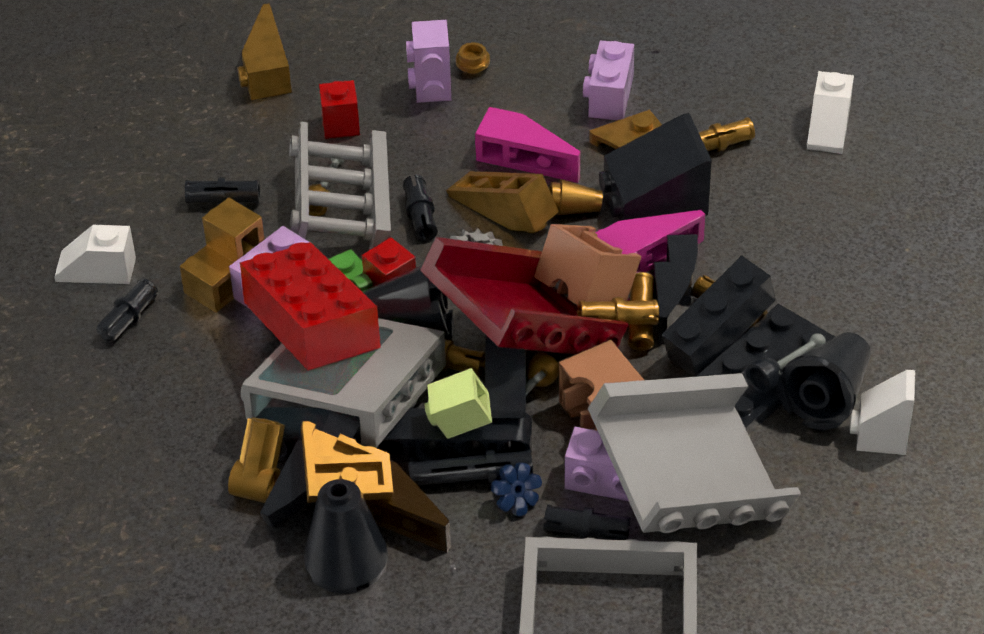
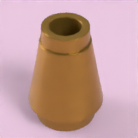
M560 179L559 183H550L549 190L559 211L557 216L601 211L603 199L601 190H595Z

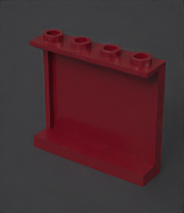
M436 237L420 270L498 347L579 354L612 340L618 348L629 326L627 322L577 316V310L579 309L563 294L557 293V288L549 287L534 277L542 251Z

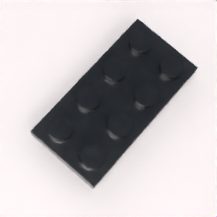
M778 303L696 377L743 374L748 388L735 404V408L749 435L782 405V402L778 396V386L766 393L756 391L747 379V367L762 358H771L778 362L810 342V338L814 334L823 335L826 342L835 336Z

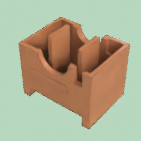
M551 224L534 277L549 287H555L556 283L560 280L557 293L568 294L567 299L577 305L579 301H612L614 297H622L624 301H627L642 256L637 253L622 254V249L613 247L599 239L595 233L596 228L592 226Z
M609 340L559 362V403L571 418L580 416V428H595L594 430L598 431L588 407L603 384L643 381L644 379L612 340Z

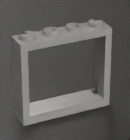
M548 536L525 538L519 634H534L537 570L683 576V634H697V543L639 541L635 539H571Z

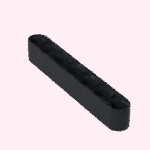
M271 407L264 408L256 418L268 419L285 425L278 462H287L297 441H302V422H312L316 424L315 429L321 431L331 410ZM410 408L377 446V449L389 453L390 461L396 463L486 455L488 450H494V454L520 452L529 449L532 452V418L527 412L526 418H492V423L447 439L438 425H431L425 408ZM337 412L357 422H360L358 416Z

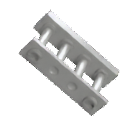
M300 121L298 136H291L289 157L295 158V210L291 211L289 230L304 239L306 238L307 230L363 236V240L369 241V250L389 239L391 221L386 132L372 130L369 144H363L362 147L308 141V122ZM308 156L360 161V164L366 166L363 171L311 166L308 165ZM308 180L361 186L362 190H367V193L364 196L313 191L309 190ZM309 205L362 211L363 215H368V218L363 222L310 216Z

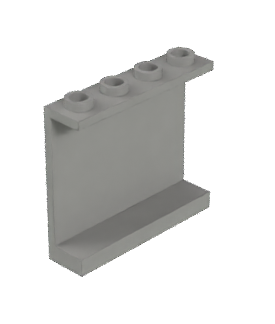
M742 373L604 383L591 402L588 410L643 533L655 531L671 533L678 529L691 527L707 529L714 525L728 523L742 525L749 521L764 519L773 522L784 518L790 512V507L801 495L798 487L774 489L735 408V404L748 388Z

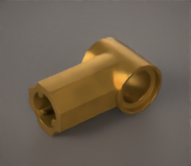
M248 418L240 459L235 462L230 472L228 481L229 494L262 503L266 502L280 475V470L276 467L285 425L268 419Z

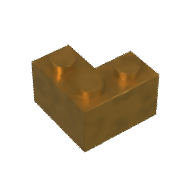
M227 198L202 217L206 246L193 256L187 258L180 265L184 293L215 313L234 299L229 266L265 240L262 217L231 198Z

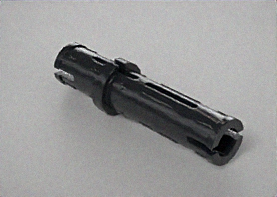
M531 449L494 454V450H488L486 455L422 462L411 461L409 462V474L417 486L489 479V483L497 481V478H501L500 469L503 467H496L495 465L510 464L515 468L517 463H526L530 466V474H533ZM465 468H467V470L432 473V472H436V471H446V470H455V469H465Z

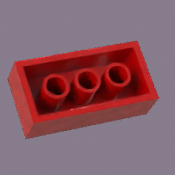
M311 242L295 243L288 249L274 253H260L255 255L253 259L240 262L244 303L307 370L381 348L377 306Z

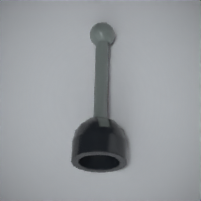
M821 334L812 335L810 342L778 362L771 358H762L753 362L746 369V376L750 385L760 393H766L778 384V378L781 374L780 369L796 357L825 343V337Z

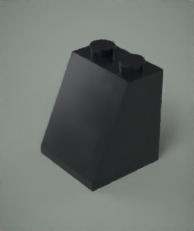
M686 113L604 156V171L599 172V183L602 192L609 195V207L612 217H618L619 221L701 210L706 216L709 212L712 160L690 113Z

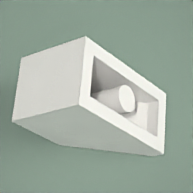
M818 71L807 150L843 153L854 75Z
M92 225L61 251L54 276L55 282L130 284L136 260L130 226Z
M905 370L861 394L859 410L853 409L850 418V434H857L856 451L906 455L914 406L915 370Z

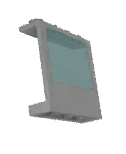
M378 318L381 348L312 370H307L281 344L242 384L241 399L244 401L246 419L255 418L273 398L354 415L360 419L361 444L377 448L426 390L427 385L446 366L444 331Z

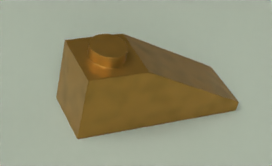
M270 3L262 5L242 50L243 66L237 67L241 88L248 87L251 100L292 93L289 64Z
M470 171L446 190L448 196L509 230L527 231L528 233L538 232L544 229L548 224L547 221L559 212L543 174Z

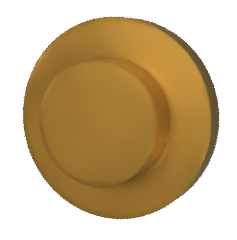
M466 43L460 47L456 55L457 67L470 74L479 73L490 64V55L480 43Z

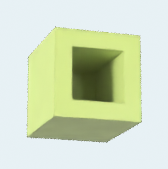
M472 368L427 385L429 402L425 403L427 418L431 425H438L447 439L492 423L489 392Z

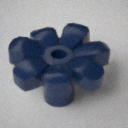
M517 463L515 468L511 465H505L500 469L502 479L492 482L491 492L501 495L496 503L501 511L507 512L511 509L513 515L523 516L527 514V505L535 506L539 500V495L533 489L541 487V477L536 474H530V466L526 463Z

